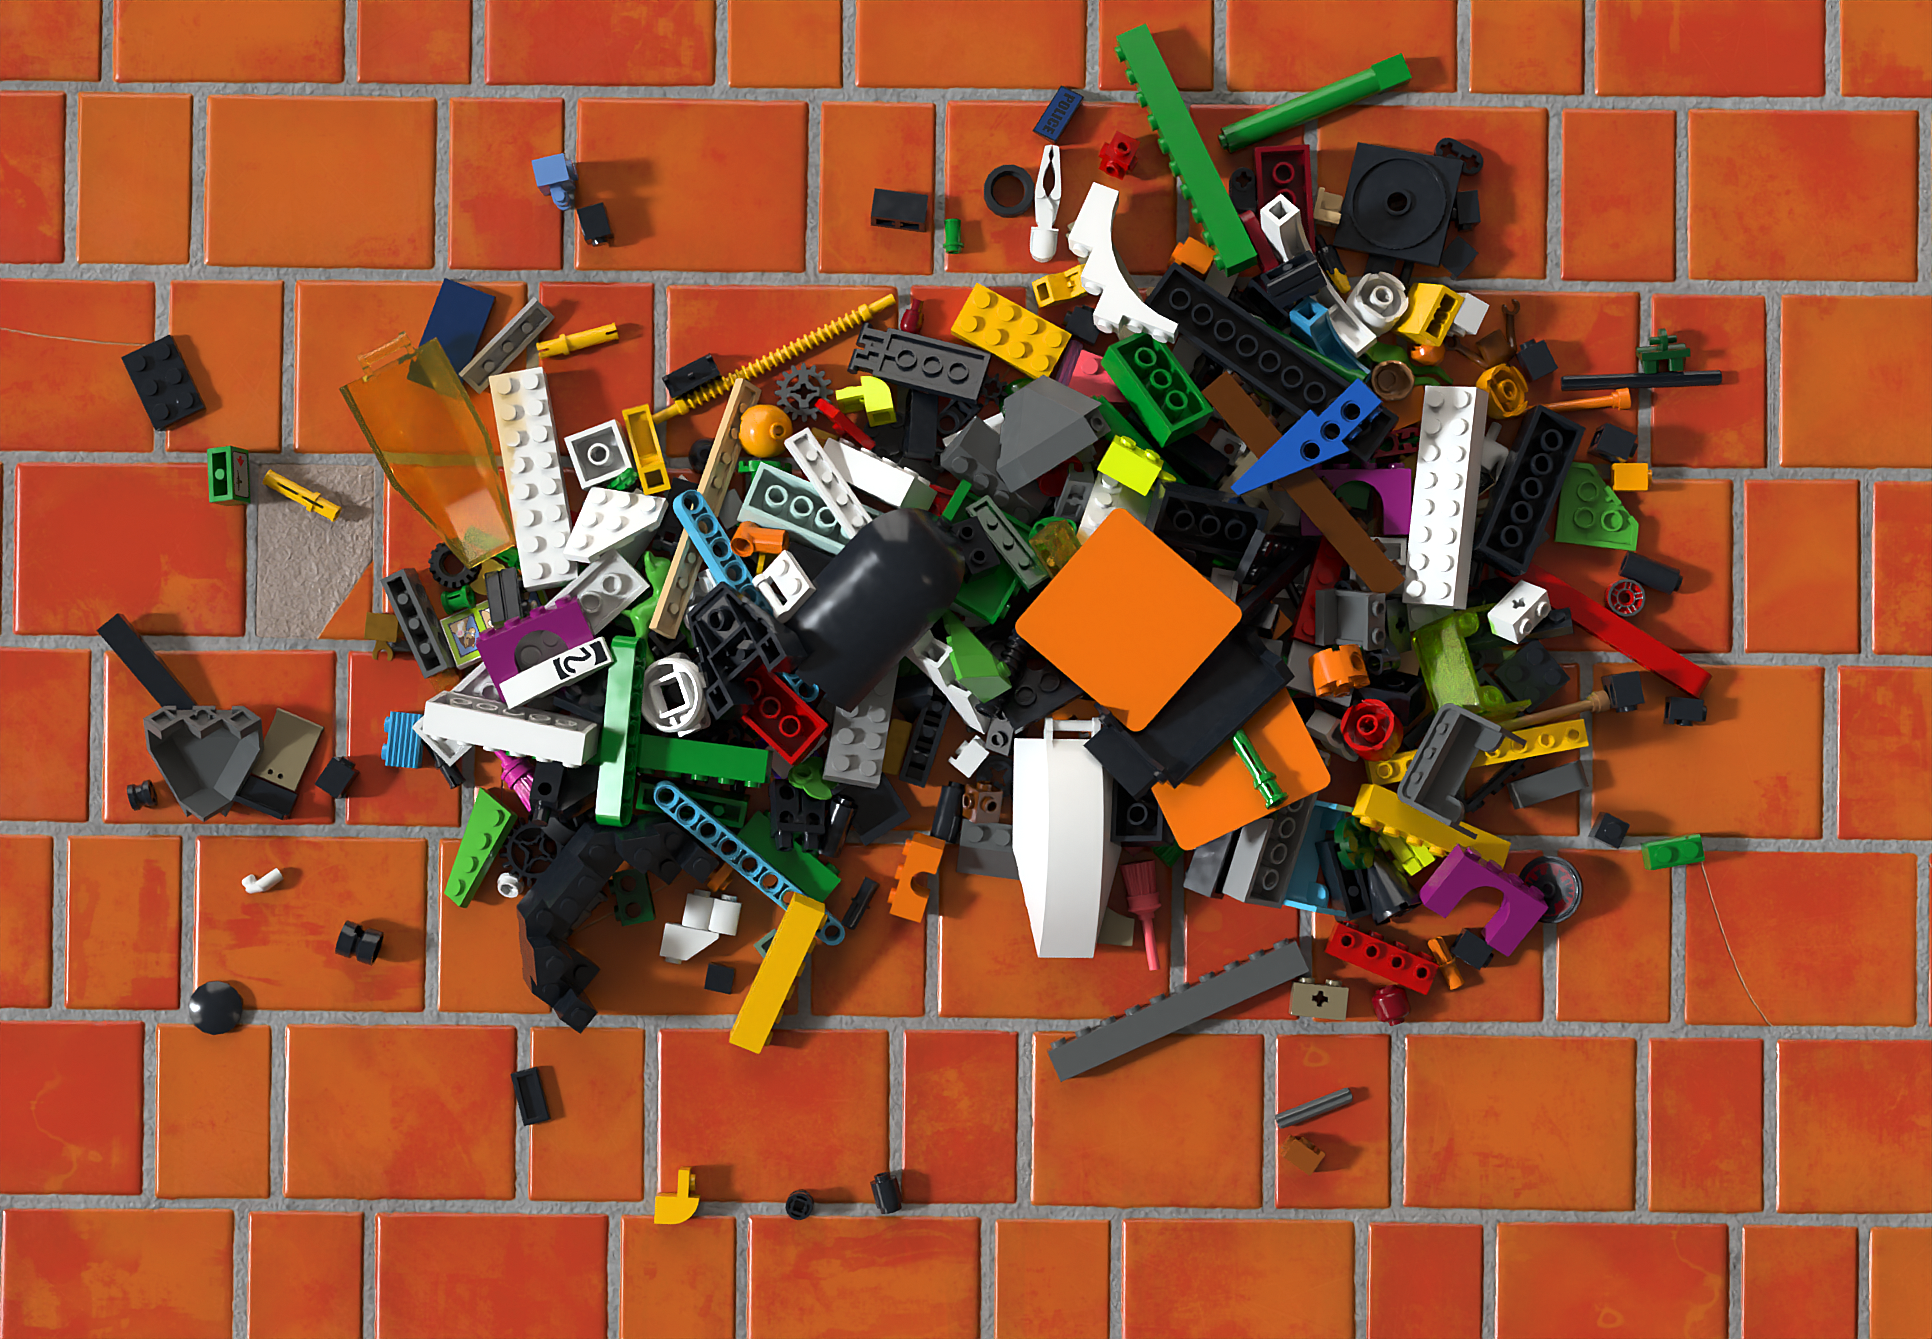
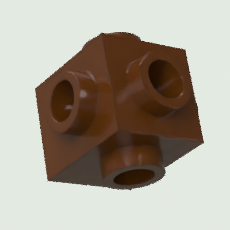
M979 780L977 784H966V792L962 799L963 816L975 824L999 823L1000 811L1004 803L1003 791L993 786V782Z

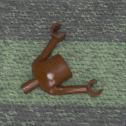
M1511 299L1514 304L1512 312L1507 309L1505 304L1502 305V312L1506 314L1507 340L1501 330L1498 329L1475 343L1482 357L1460 344V340L1456 335L1452 336L1454 345L1451 348L1443 340L1445 349L1447 351L1455 350L1486 370L1500 364H1506V366L1511 367L1509 361L1517 353L1514 315L1519 312L1520 303L1515 299Z

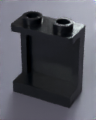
M882 771L880 782L876 789L840 782L831 790L834 797L839 798V795H846L855 800L854 804L858 806L852 825L865 846L911 817Z

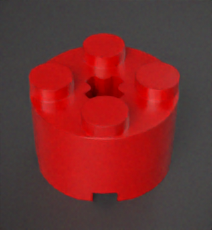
M1365 699L1356 706L1352 705L1347 709L1341 721V732L1346 743L1360 758L1366 761H1388L1402 743L1403 725L1392 710L1380 700Z

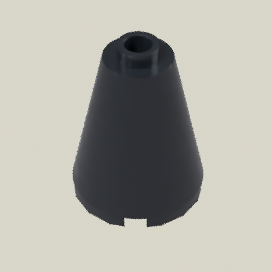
M1375 850L1372 867L1362 869L1361 871L1373 911V921L1376 926H1381L1391 922L1390 919L1397 916L1400 918L1422 904V900L1418 891L1382 850Z

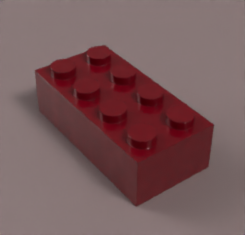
M1310 145L1255 147L1252 153L1253 172L1256 178V218L1260 226V210L1282 194L1300 210L1303 230L1314 255L1316 250Z

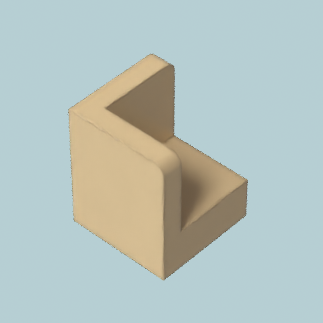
M1319 187L1313 206L1314 223L1336 229L1341 217L1340 210L1343 197L1324 192L1325 188Z

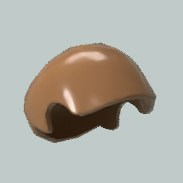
M1396 360L1380 362L1373 369L1370 378L1373 392L1381 399L1387 401H1401L1412 392L1415 382L1412 370L1405 363Z

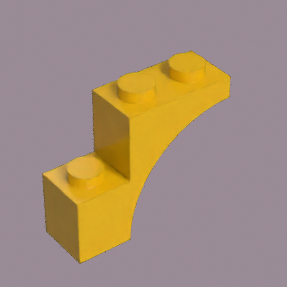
M648 403L622 410L644 495L671 489Z

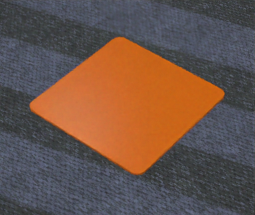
M1116 508L1106 517L1016 622L1015 629L1024 640L1100 705L1108 709L1127 728L1132 731H1141L1241 620L1242 611L1236 603L1132 514L1123 508Z
M1286 687L1277 693L1241 728L1244 729L1245 734L1258 752L1268 771H1272L1277 776L1275 780L1283 793L1286 792L1288 794V799L1279 806L1268 810L1265 806L1266 801L1260 791L1255 790L1253 787L1254 779L1234 745L1228 739L1175 789L1166 782L1163 785L1157 782L1151 788L1178 845L1183 850L1190 851L1312 795L1329 785L1330 774ZM1244 747V750L1246 751L1250 760L1253 764H1255L1246 747ZM1268 787L1271 794L1274 795L1270 787Z

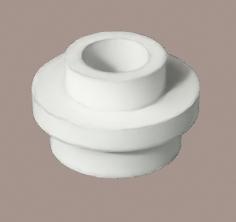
M503 873L497 881L498 891L506 897L514 898L523 891L524 882L520 883L517 881L519 877L517 874L510 876L509 873Z

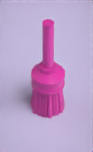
M501 749L494 752L502 761L501 766L504 768L501 779L508 784L510 790H515L528 812L532 815L529 795L535 773V765L529 762L530 760L527 756L521 758L506 755V750Z

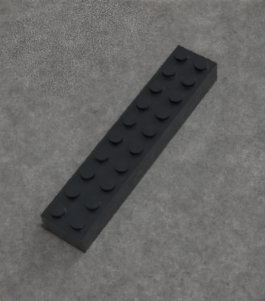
M1175 262L1171 264L1144 302L1145 305L1157 314L1177 323L1178 336L1229 372L1232 373L1234 371L1243 382L1298 420L1310 409L1320 416L1351 385V383ZM1351 404L1346 408V416L1350 420H1355L1360 415L1358 405ZM1382 405L1380 406L1382 412L1371 422L1366 419L1359 426L1362 431L1352 441L1348 439L1344 441L1351 449L1347 454L1366 467L1399 422V417ZM1335 423L1328 425L1325 431L1326 436L1331 440L1336 439L1340 434L1338 425Z

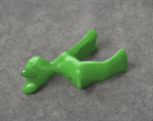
M646 550L642 555V562L645 567L646 577L654 590L653 595L632 608V610L621 611L623 616L630 618L636 632L635 637H642L646 641L645 669L656 662L648 644V634L651 632L649 626L672 563L664 557H655L650 551ZM682 618L679 630L686 636L689 648H694L691 631L686 627Z

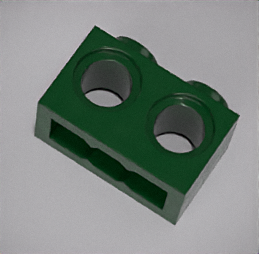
M636 868L615 872L608 882L611 895L616 894L618 905L614 906L616 921H621L623 927L657 919L648 873L642 874ZM625 876H632L636 881V886L632 891L625 890L622 886V880ZM631 902H635L641 907V914L638 917H632L627 912V907Z

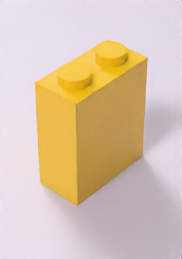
M1413 283L1406 296V299L1408 297V307L1390 331L1409 343L1440 347L1465 298L1444 285Z

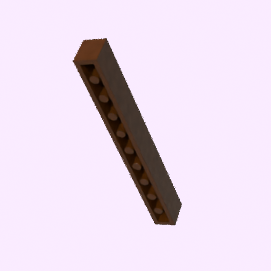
M1226 370L1201 393L1259 460L1282 437V434L1277 430L1280 424L1270 413L1265 416L1259 409L1262 405L1259 399L1252 392L1247 395L1241 388L1245 384L1234 371L1229 374ZM1316 466L1278 480L1277 482L1372 592L1385 593L1386 597L1406 580L1402 575L1405 569L1395 558L1390 561L1385 556L1386 547L1378 538L1372 540L1367 535L1368 526L1360 517L1355 520L1348 511L1352 508L1342 496L1337 499L1331 493L1334 487L1323 475L1321 478H1318L1312 471Z

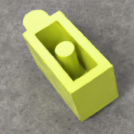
M1115 435L1097 469L1144 496L1147 495L1149 489L1155 491L1157 483L1154 481L1156 477L1163 480L1176 481L1173 475L1161 469L1164 461L1160 459L1156 452L1150 449L1144 451L1136 446L1135 441L1126 436L1119 437Z

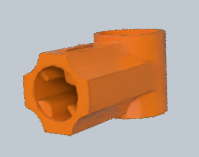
M744 521L739 525L734 534L730 547L735 554L742 557H748L753 552L781 554L783 550L788 551L789 533L786 530L760 528L754 522Z

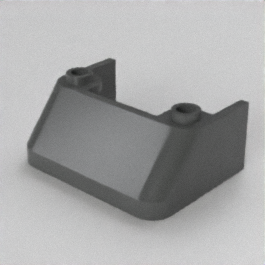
M1447 703L1437 712L1397 790L1398 798L1407 805L1475 840L1477 834L1459 825L1464 816L1465 808L1463 803L1454 797L1479 749L1487 753L1494 752L1501 746L1505 737L1525 746L1527 741L1453 703Z

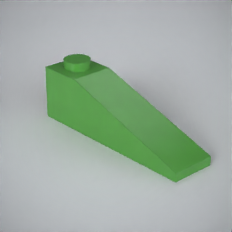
M948 609L942 617L944 627L950 635L946 639L947 644L953 649L949 656L957 680L983 703L1012 688L1008 678L1011 672L1004 661L1000 662L953 611Z

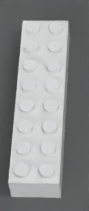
M543 367L489 376L524 588L528 592L567 586L581 572L579 561L567 560L563 555L573 531L547 374Z
M1425 386L1405 571L1406 580L1404 581L1402 599L1403 603L1409 605L1466 610L1489 396L1488 392L1477 387Z

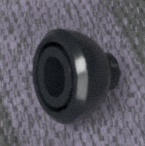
M699 439L693 443L689 450V463L699 474L703 475L715 439Z

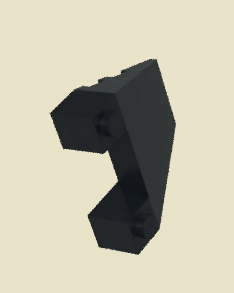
M721 581L687 613L693 645L698 648L701 660L698 663L699 672L704 674L706 687L703 688L704 696L716 720H739L756 705L744 681L760 666L765 664L768 672L791 673L808 657L796 633L725 581Z

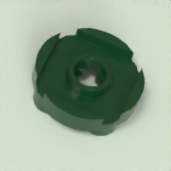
M1348 816L1338 821L1334 840L1335 843H1340L1341 852H1337L1342 864L1349 870H1362L1372 867L1375 846L1378 845V836L1370 827L1361 824V819L1355 816Z

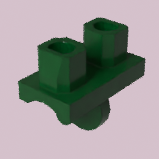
M1665 328L1658 329L1657 337H1649V345L1654 346L1636 347V356L1641 360L1642 371L1645 374L1659 372V360L1667 359L1669 371H1683L1686 357H1690V348H1686L1685 343H1677L1676 335L1667 336Z

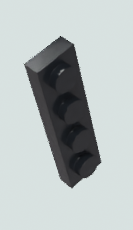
M1570 607L1551 610L1532 629L1530 634L1526 635L1519 643L1574 634ZM1489 622L1462 627L1466 653L1517 644L1493 634Z

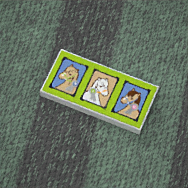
M545 590L524 591L525 600H529L531 610L545 606L549 602ZM488 600L477 604L473 609L467 608L440 620L459 670L482 661L475 643L476 638L480 637V632L493 627L491 625Z

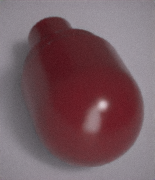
M913 299L911 309H906L903 313L900 323L901 331L918 334L921 331L924 321V314L921 313L924 301Z

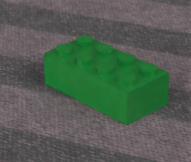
M1141 332L1135 333L1108 347L1101 365L1161 448L1205 427L1214 410L1165 343L1153 339L1150 334Z

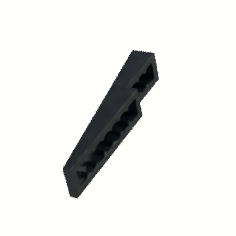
M117 613L96 630L161 707L176 706L177 710H192L193 706H199L161 657L152 651L124 614Z

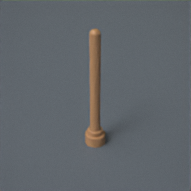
M1601 690L1591 693L1584 701L1496 724L1508 731L1585 711L1599 714L1609 711L1610 700L1607 693Z

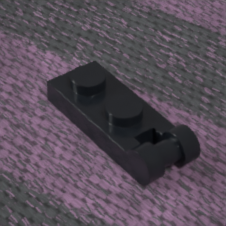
M673 477L671 489L667 496L668 507L655 535L652 550L658 552L664 550L670 552L672 556L675 555L684 527L674 512V499L687 490L697 491L699 484ZM685 498L684 505L689 510L691 509L692 501L689 498ZM666 532L676 534L673 542L665 540Z

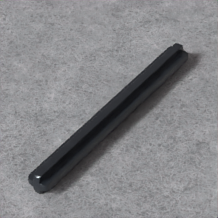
M1720 370L1657 372L1651 374L1574 375L1561 377L1560 386L1562 391L1712 386L1722 383V372Z

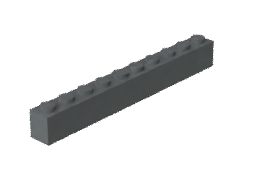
M1288 938L1281 939L1273 943L1274 948L1264 952L1263 949H1259L1248 955L1249 960L1239 963L1238 960L1232 961L1223 966L1224 971L1214 974V971H1210L1199 976L1200 981L1193 985L1185 982L1174 988L1175 993L1166 997L1164 993L1158 994L1149 999L1150 1004L1140 1007L1139 1004L1125 1009V1015L1119 1018H1115L1114 1015L1099 1021L1101 1026L1092 1030L1090 1026L1076 1031V1037L1066 1041L1065 1037L1051 1042V1048L1047 1049V1052L1060 1081L1069 1079L1308 972L1309 969L1296 941H1289Z

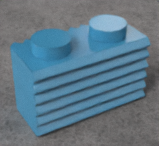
M391 711L390 717L386 716L384 732L388 733L387 744L383 743L381 758L386 760L385 766L416 769L422 767L424 740L412 729V726L424 714Z

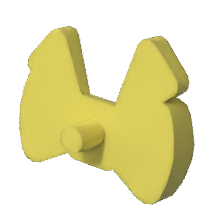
M484 557L481 560L482 569L478 579L472 582L470 586L475 592L487 595L484 574L496 570L501 571L505 567L494 559Z

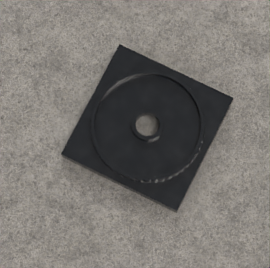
M1358 142L1333 247L1439 268L1464 168V161ZM1396 194H1402L1407 197V206L1399 212L1392 211L1388 207L1389 199Z
M1035 599L1005 615L1003 619H998L993 625L990 624L974 633L997 659L1002 658L1000 653L1005 651L1004 645L1009 643L1008 637L1013 635L1011 631L1015 628V622L1019 619V614L1024 613ZM1031 646L1030 650H1026L1027 657L1022 659L1024 663L1019 665L1020 671L1015 673L1016 679L1011 681L1013 686L1008 689L1009 694L1004 696L1005 702L1000 704L1002 706L1001 710L1015 734L1086 694L1081 687L1047 658L1046 665L1042 669L1036 671L1027 667L1028 658L1035 653L1041 654L1033 646Z

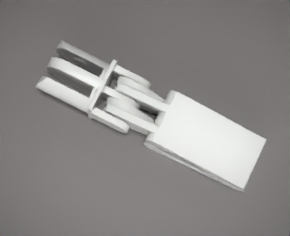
M1047 145L1044 148L1034 197L1038 227H1031L1030 252L1032 257L1041 263L1051 260L1057 249L1058 229H1052V226L1055 223L1061 199L1059 147L1055 145ZM1052 150L1053 159L1051 167L1055 186L1047 197L1043 188V179L1049 167V154Z

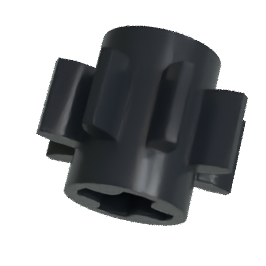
M999 373L994 378H989L988 374H986L979 398L982 396L985 398V406L989 404V401H995V404L999 406L998 398L1000 396H1008L1006 392L1002 391V388L1006 387L1008 383L1007 381L1000 383L998 380ZM992 383H995L999 393L994 392L992 396L987 395L988 390L985 386L990 387Z

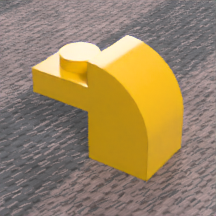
M1086 264L1078 265L1062 273L1046 275L1032 282L1038 307L1044 308L1059 305L1087 296L1088 292L1081 286V274Z
M680 1167L678 1171L677 1193H657L655 1196L654 1224H678L686 1221L693 1215L700 1203L701 1194H690L696 1188V1174H691L692 1167Z

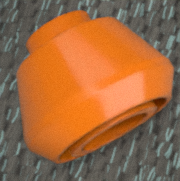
M1444 341L1440 347L1413 343L1410 356L1424 366L1431 365L1434 367L1445 358L1446 349Z

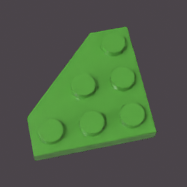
M1572 462L1559 492L1553 542L1634 552L1636 551L1639 524L1621 504L1622 502L1612 489L1602 480L1592 464Z

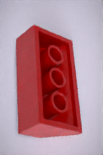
M763 664L744 681L756 705L741 718L789 764L798 766L818 744L829 724L774 672H768L765 664Z

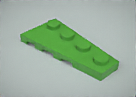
M481 787L444 894L462 908H467L518 818V815L488 789Z

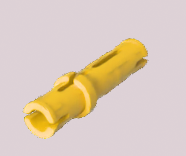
M615 322L568 336L561 334L557 339L536 343L538 351L549 348V350L539 352L540 360L562 353L569 355L570 351L618 340V332L606 334V332L617 329Z
M271 469L263 479V485L300 503L311 513L315 511L332 522H335L340 516L342 507L324 499L322 494L317 491L313 493Z

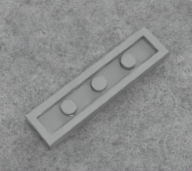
M533 297L471 360L459 375L480 394L490 384L489 376L499 375L555 317Z

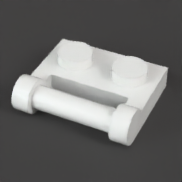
M783 550L763 574L755 576L752 580L754 588L762 593L774 611L773 616L781 623L788 621L816 591V588L792 553ZM773 581H775L787 599L785 605L781 603L770 587Z

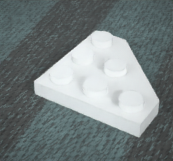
M591 487L563 555L567 560L593 563L600 559V554L614 547L617 550L634 541V536L647 529L650 532L658 528L668 507L666 498Z

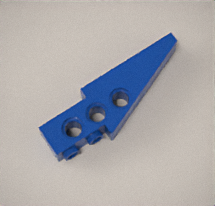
M1360 378L1356 379L1320 416L1310 409L1230 488L1237 495H1243L1349 452L1351 449L1344 441L1346 439L1352 441L1362 431L1359 426L1366 419L1370 422L1382 412L1380 406L1384 402ZM1351 404H1356L1360 408V415L1355 420H1350L1346 416V408ZM1335 423L1340 428V434L1336 439L1331 440L1326 436L1325 431L1328 425ZM1311 443L1317 444L1320 448V453L1315 459H1310L1306 455V447Z

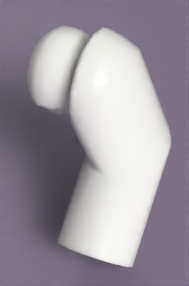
M275 868L258 881L253 874H250L242 880V885L246 887L245 891L252 894L267 891L284 878L279 870Z

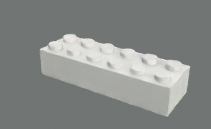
M442 691L426 701L422 734L431 735V739L437 741L451 739L456 740L457 744L462 746H473L476 744L483 746V749L487 751L497 752L501 749L510 751L512 756L525 757L530 755L535 756L536 760L541 762H552L555 760L563 762V765L566 767L577 768L597 753L600 725L588 719L520 706L515 710L509 709L507 703Z

